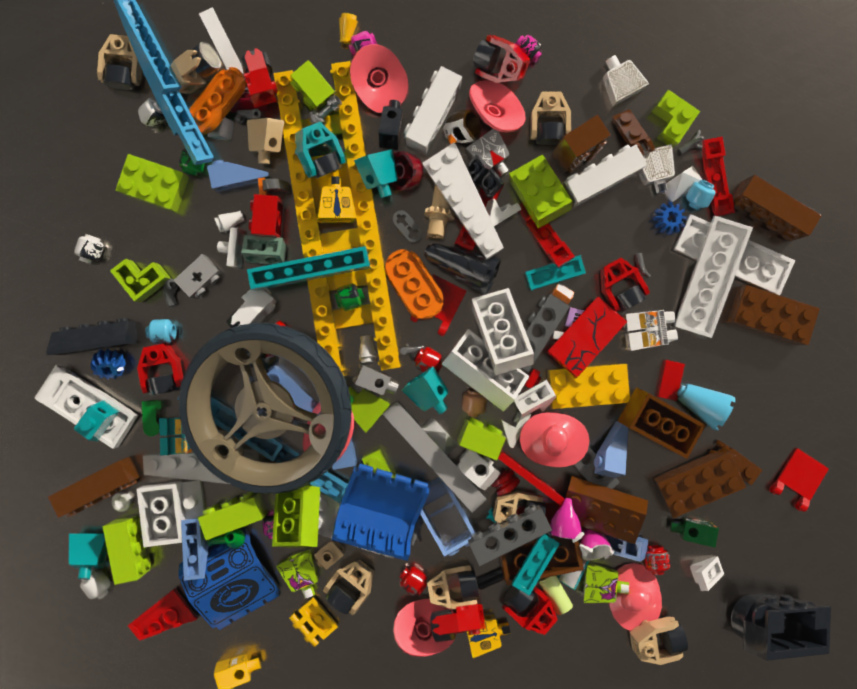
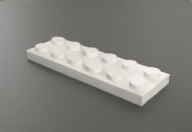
M692 214L688 215L685 227L682 228L673 250L698 260L711 223ZM748 240L735 278L767 292L780 295L795 260Z
M713 216L676 317L675 327L712 338L753 227Z

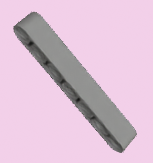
M397 401L382 414L471 513L487 500Z

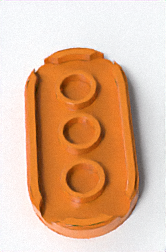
M229 67L228 70L223 69L219 71L190 107L189 111L202 135L209 134L215 130L242 96L246 88V80L244 74L239 69Z
M402 249L393 252L387 259L385 273L404 306L417 319L427 320L435 317L442 309L443 294L425 264L415 252Z

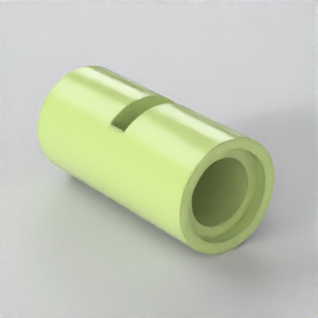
M557 576L538 580L544 594L552 602L556 615H562L573 607Z

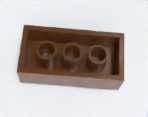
M597 114L563 136L551 156L563 174L567 171L572 173L583 164V161L588 163L594 159L599 151L604 148L603 146L608 143L606 140L611 134Z
M757 175L741 181L732 195L734 208L749 213L752 219L762 221L768 229L780 232L782 237L789 241L810 236L822 216Z
M743 285L737 288L727 323L792 344L809 345L820 308L752 286Z
M637 387L617 421L688 459L706 426Z
M726 448L717 450L653 478L666 508L673 518L746 488L731 452Z
M130 456L48 496V499L58 518L64 515L69 518L138 483L136 479L142 477L133 457Z
M572 476L565 498L572 500L573 509L580 521L581 527L635 544L647 514L648 500Z
M552 535L551 538L560 544L540 579L584 570L579 542L573 543L572 539ZM538 538L499 556L506 585H511Z

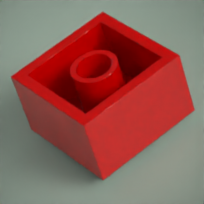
M254 194V200L251 199L250 211H253L252 219H249L248 225L252 235L281 238L284 202L278 196Z

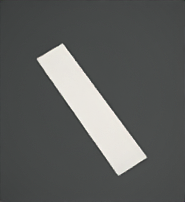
M213 7L199 13L226 69L235 67L243 73L241 63Z

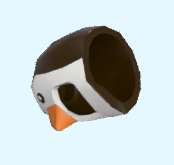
M461 110L453 113L447 118L443 128L450 144L476 141L481 136L482 131L481 121L478 114L473 110Z

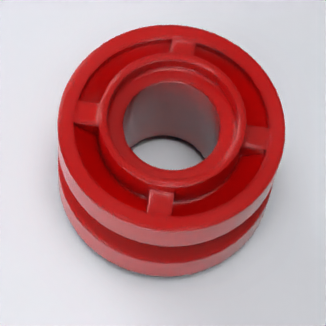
M511 468L501 471V474L491 484L492 487H497L495 492L498 496L508 494L520 483L518 477H513L515 472Z

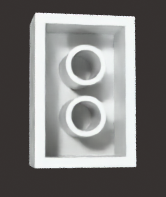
M182 481L150 484L137 488L143 547L182 543L181 520H186L183 506Z

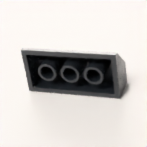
M128 318L116 319V323L109 324V321L97 322V326L91 327L90 324H80L77 329H71V326L60 327L59 331L51 333L46 353L47 355H68L139 344L135 321H128Z

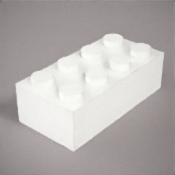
M442 66L438 72H434L430 81L432 82L430 89L426 88L422 95L421 107H416L413 113L412 124L408 123L404 131L406 146L424 155H427L461 89L462 76Z
M627 145L618 150L619 152L614 157L610 154L603 158L597 166L595 163L591 164L580 175L575 173L568 177L563 187L573 201L572 209L645 168L647 163L637 145L632 147Z
M509 288L472 298V310L495 375L533 365L534 352Z
M469 329L442 363V365L503 412L515 401L529 378V375L520 368L495 375L484 341Z

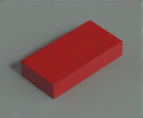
M664 360L656 397L677 401V392L680 388L685 364Z

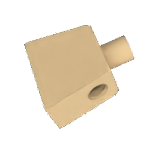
M272 118L247 120L249 151L258 152L259 164H270V153L280 152L284 120Z

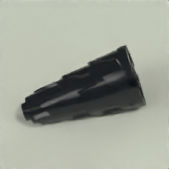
M438 243L428 245L424 253L427 256L426 259L484 295L489 293L501 264V259L492 256L487 260L481 253L471 250L466 251L452 246L448 247Z

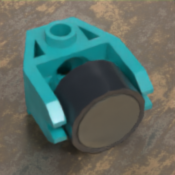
M321 122L305 127L295 133V154L298 156L309 178L314 176L316 179L342 168L341 164L346 163L345 155L337 137ZM321 144H327L331 153L312 161L309 150Z

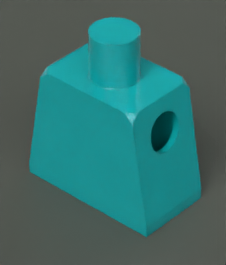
M392 150L369 154L354 160L368 190L377 187L380 198L392 195L389 184L398 180Z
M434 367L411 379L402 389L403 393L422 411L433 407L440 415L448 409L443 399L449 392Z
M102 400L87 409L74 427V430L87 440L97 442L120 411L105 400Z
M69 533V565L79 569L78 579L90 580L92 569H102L108 555L104 534Z

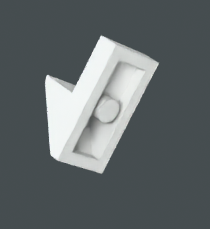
M495 199L489 200L486 206V211L493 226L521 210L518 203L511 205L509 202L499 207Z
M545 380L518 395L514 402L524 417L538 408L544 412L556 398V395L548 381Z
M517 412L513 419L514 426L500 419L507 444L511 448L515 446L523 425L531 416L530 413L523 417L520 412Z
M718 556L690 566L694 580L699 584L701 591H709L724 575Z

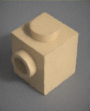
M330 539L315 552L314 560L318 566L324 567L327 570L344 556L346 550L338 541Z

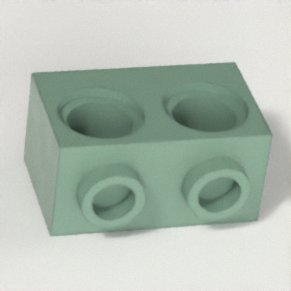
M244 235L241 253L247 263L277 264L285 262L287 247L283 238Z

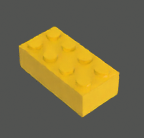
M627 364L587 366L577 378L565 368L546 370L547 381L556 395V398L549 405L552 409L628 403L630 399Z

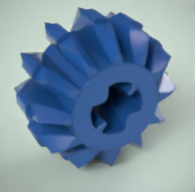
M672 202L667 203V205L663 203L660 205V209L655 210L658 216L653 217V220L658 221L655 228L661 226L660 233L666 231L668 235H671L673 232H680V228L685 227L682 221L687 220V217L682 216L685 209L679 210L680 204L673 206ZM671 215L673 219L668 221L667 218Z
M107 348L104 351L100 349L98 353H94L92 356L90 369L93 370V375H99L100 379L103 377L107 378V380L110 378L117 379L118 376H122L126 362L123 359V354H117V350L110 351Z

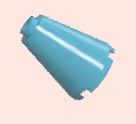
M692 384L682 385L677 392L678 400L715 431L719 430L717 428L718 425H724L733 409L730 406L731 401L735 402V397Z

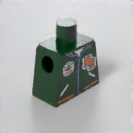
M683 517L682 522L671 521L670 532L679 533L682 540L716 548L719 528L713 522Z

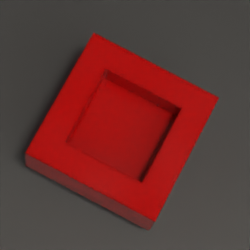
M531 368L528 374L529 378L524 386L531 389L533 386L538 385L541 380L539 376L541 372Z

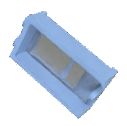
M437 477L428 482L429 495L420 514L444 557L447 555L452 556L459 552V548L462 546H470L468 540L471 539L470 536L476 533L455 494L440 477Z

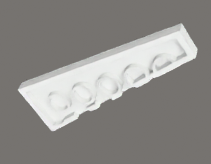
M452 143L423 162L422 165L488 260L502 251L504 247L456 144Z
M243 449L245 457L260 462L259 452L254 449ZM193 453L160 456V454L143 455L144 475L228 484L212 474Z

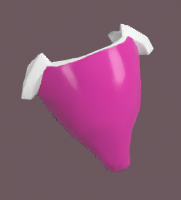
M565 498L561 508L555 513L551 524H549L552 531L548 532V535L550 537L554 535L572 539L574 543L580 540L584 533L581 532V524L573 509L572 500Z
M583 527L584 535L579 545L582 559L587 561L603 557L607 559L613 555L615 550L611 548L604 534Z

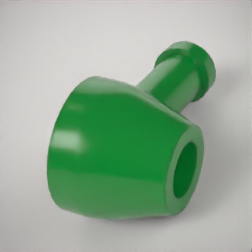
M235 529L225 533L224 536L208 539L207 544L208 546L226 543L228 547L236 549L244 544L245 534L242 530ZM233 534L234 538L230 541V536Z

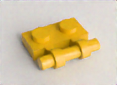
M314 596L299 608L298 611L302 617L299 618L295 613L289 617L293 622V627L296 630L299 629L305 636V641L307 643L310 642L313 647L319 643V640L316 638L318 634L324 640L338 628L336 621ZM307 621L313 627V630L310 631L304 623Z

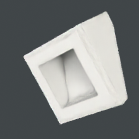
M224 117L217 128L209 133L208 136L231 140L234 122Z

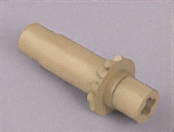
M436 184L432 205L425 208L424 215L430 221L427 235L432 238L443 239L445 237L446 225L454 220L455 213L450 210L451 206Z

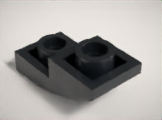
M475 155L466 165L473 182L480 185L487 197L493 198L503 187L504 183L500 177L478 155Z

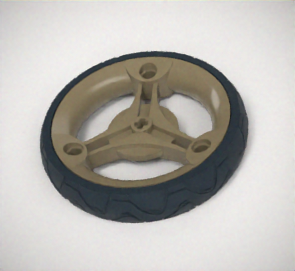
M250 323L239 325V327L229 328L211 338L201 347L189 363L181 382L179 394V414L182 429L190 448L198 460L222 481L230 483V485L254 493H287L307 486L310 482L317 480L339 458L350 431L352 416L351 398L346 380L339 366L331 355L315 340L298 330L283 325L280 326L279 324ZM245 349L250 352L251 356L246 354ZM263 354L275 355L291 362L309 378L319 398L321 406L319 414L309 412L295 405L287 389L281 384L270 380L262 363L261 356ZM232 363L240 365L244 388L239 392L235 402L237 422L231 431L227 432L216 428L211 413V392L218 374L225 366ZM250 363H253L258 379L256 381L254 380ZM294 417L310 421L311 424L296 421ZM319 424L323 425L326 430L321 429ZM242 427L248 433L239 441L233 434ZM287 430L309 434L311 442L309 448L298 457L281 463H263L249 459L244 456V450L241 445L252 437L273 439L282 435Z

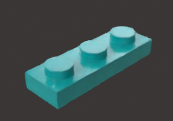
M578 255L559 268L552 263L526 271L525 275L531 291L583 275L586 271L581 255Z
M546 534L538 537L512 581V586L530 596L560 543Z

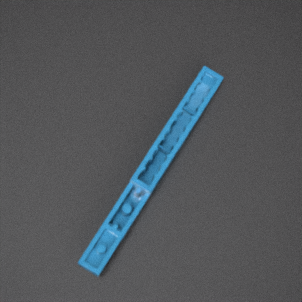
M114 0L139 64L174 136L179 135L194 165L212 162L214 156L179 92L181 85L136 0Z
M211 397V413L214 423L225 431L230 432L237 422L235 411ZM240 427L233 435L241 440L248 432ZM252 437L244 442L266 458L277 463L292 460L302 454L278 437L273 439ZM327 471L317 480L310 482V485L320 487L321 492L340 503L347 483Z

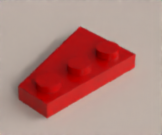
M174 588L132 621L128 627L140 641L171 628L179 627L182 624L196 621L199 617L177 589Z

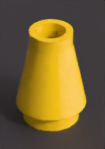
M349 13L341 14L339 18L341 43L351 44V37L358 23L356 15Z

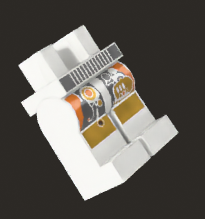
M660 310L622 315L627 321L624 325V332L645 330L625 334L627 351L668 345L669 342L678 340L677 331H667L666 323L675 322L674 312Z

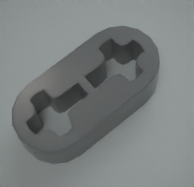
M280 179L262 180L264 192L276 195L290 193V184L287 181Z
M397 211L393 215L395 227L410 243L419 242L422 238L420 227L407 212ZM397 216H406V227L403 225V223H397ZM409 227L412 229V231H418V238L415 239L414 237H409Z

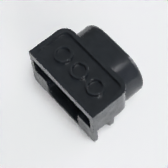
M748 594L740 598L734 605L731 614V624L736 635L743 639V649L766 661L829 654L831 606H816L813 602L797 600L790 595L784 594L780 596L775 594Z

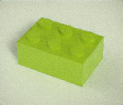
M128 154L115 191L177 213L189 176L183 172Z
M543 155L509 173V183L538 228L572 210V199Z
M471 417L470 420L465 418L457 441L462 447L497 460L506 437L498 427L490 424L486 427L483 422Z
M307 485L287 493L275 494L273 547H317L320 487Z
M247 492L239 497L240 499L238 500L237 497L226 500L221 506L217 503L202 511L203 514L198 517V521L205 540L262 520L269 513L262 493Z
M139 514L117 518L102 526L114 585L136 581L150 571L151 559L149 556L147 557V547H143Z

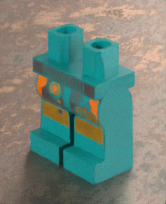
M180 417L159 418L160 436H166L160 438V456L192 454L193 451L184 435Z

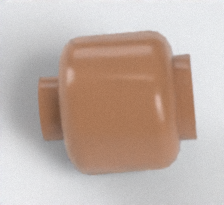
M469 388L463 394L462 409L470 417H479V414L486 412L487 399L475 389Z

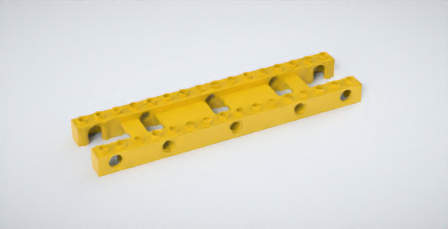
M350 61L331 64L332 70H330V73L334 80L336 91L334 95L341 100L342 105L339 107V114L328 115L324 118L326 121L325 127L334 135L343 134L345 152L343 153L346 163L341 164L342 168L316 179L314 176L309 178L306 175L298 156L295 154V133L312 124L309 121L310 119L303 120L301 111L303 106L300 100H298L296 90L290 84L292 81L290 75L293 73V70L274 73L278 89L277 98L281 120H284L283 135L303 257L308 258L366 246L371 266L369 269L307 281L317 343L331 355L343 376H345L344 370L346 369L343 368L340 361L339 350L342 344H339L337 329L370 323L374 324L376 336L374 341L377 342L380 360L378 365L381 366V370L401 367L372 189L368 190L365 187L354 160L366 156L357 95L350 78ZM325 155L311 157V159L313 161ZM338 176L341 177V187H350L358 228L321 234L317 222L322 187H329V177ZM354 283L357 287L367 285L370 304L361 305L360 308L350 311H344L342 308L335 310L332 308L330 300L331 291Z

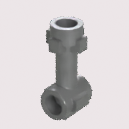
M335 95L330 96L327 99V105L320 112L318 109L312 110L308 115L311 124L321 122L325 126L326 121L324 118L332 110L337 112L340 109L339 107L342 105L341 100Z

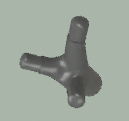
M700 130L697 131L691 141L678 148L681 155L694 148L702 149V145L698 144L704 139L703 136L700 137Z
M642 253L635 254L636 268H638L640 274L646 275L649 278L651 275L645 268Z
M405 344V347L400 349V353L408 355L410 360L413 361V354L419 351L420 348L424 349V346L410 347L408 344Z
M421 517L418 518L415 524L411 547L414 546L417 538L419 542L422 541L420 531L424 520Z

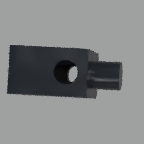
M390 100L389 106L383 107L378 132L379 148L398 150L403 109L400 108L401 103L397 100Z

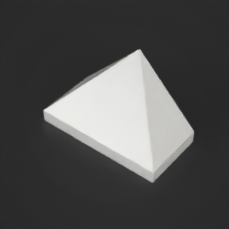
M691 166L666 183L668 190L664 193L670 202H673L687 193L694 182H699L702 178L694 166Z
M433 417L421 427L446 455L459 445Z

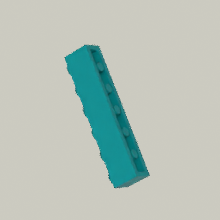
M364 246L247 269L250 289L258 291L369 269L371 266L367 248Z

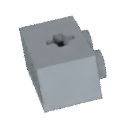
M201 254L174 281L190 298H199L206 292L205 288L209 284L213 285L220 279L219 275L222 272L206 255ZM198 274L201 275V279H202L201 282H200V281H197V280H198V277H197Z

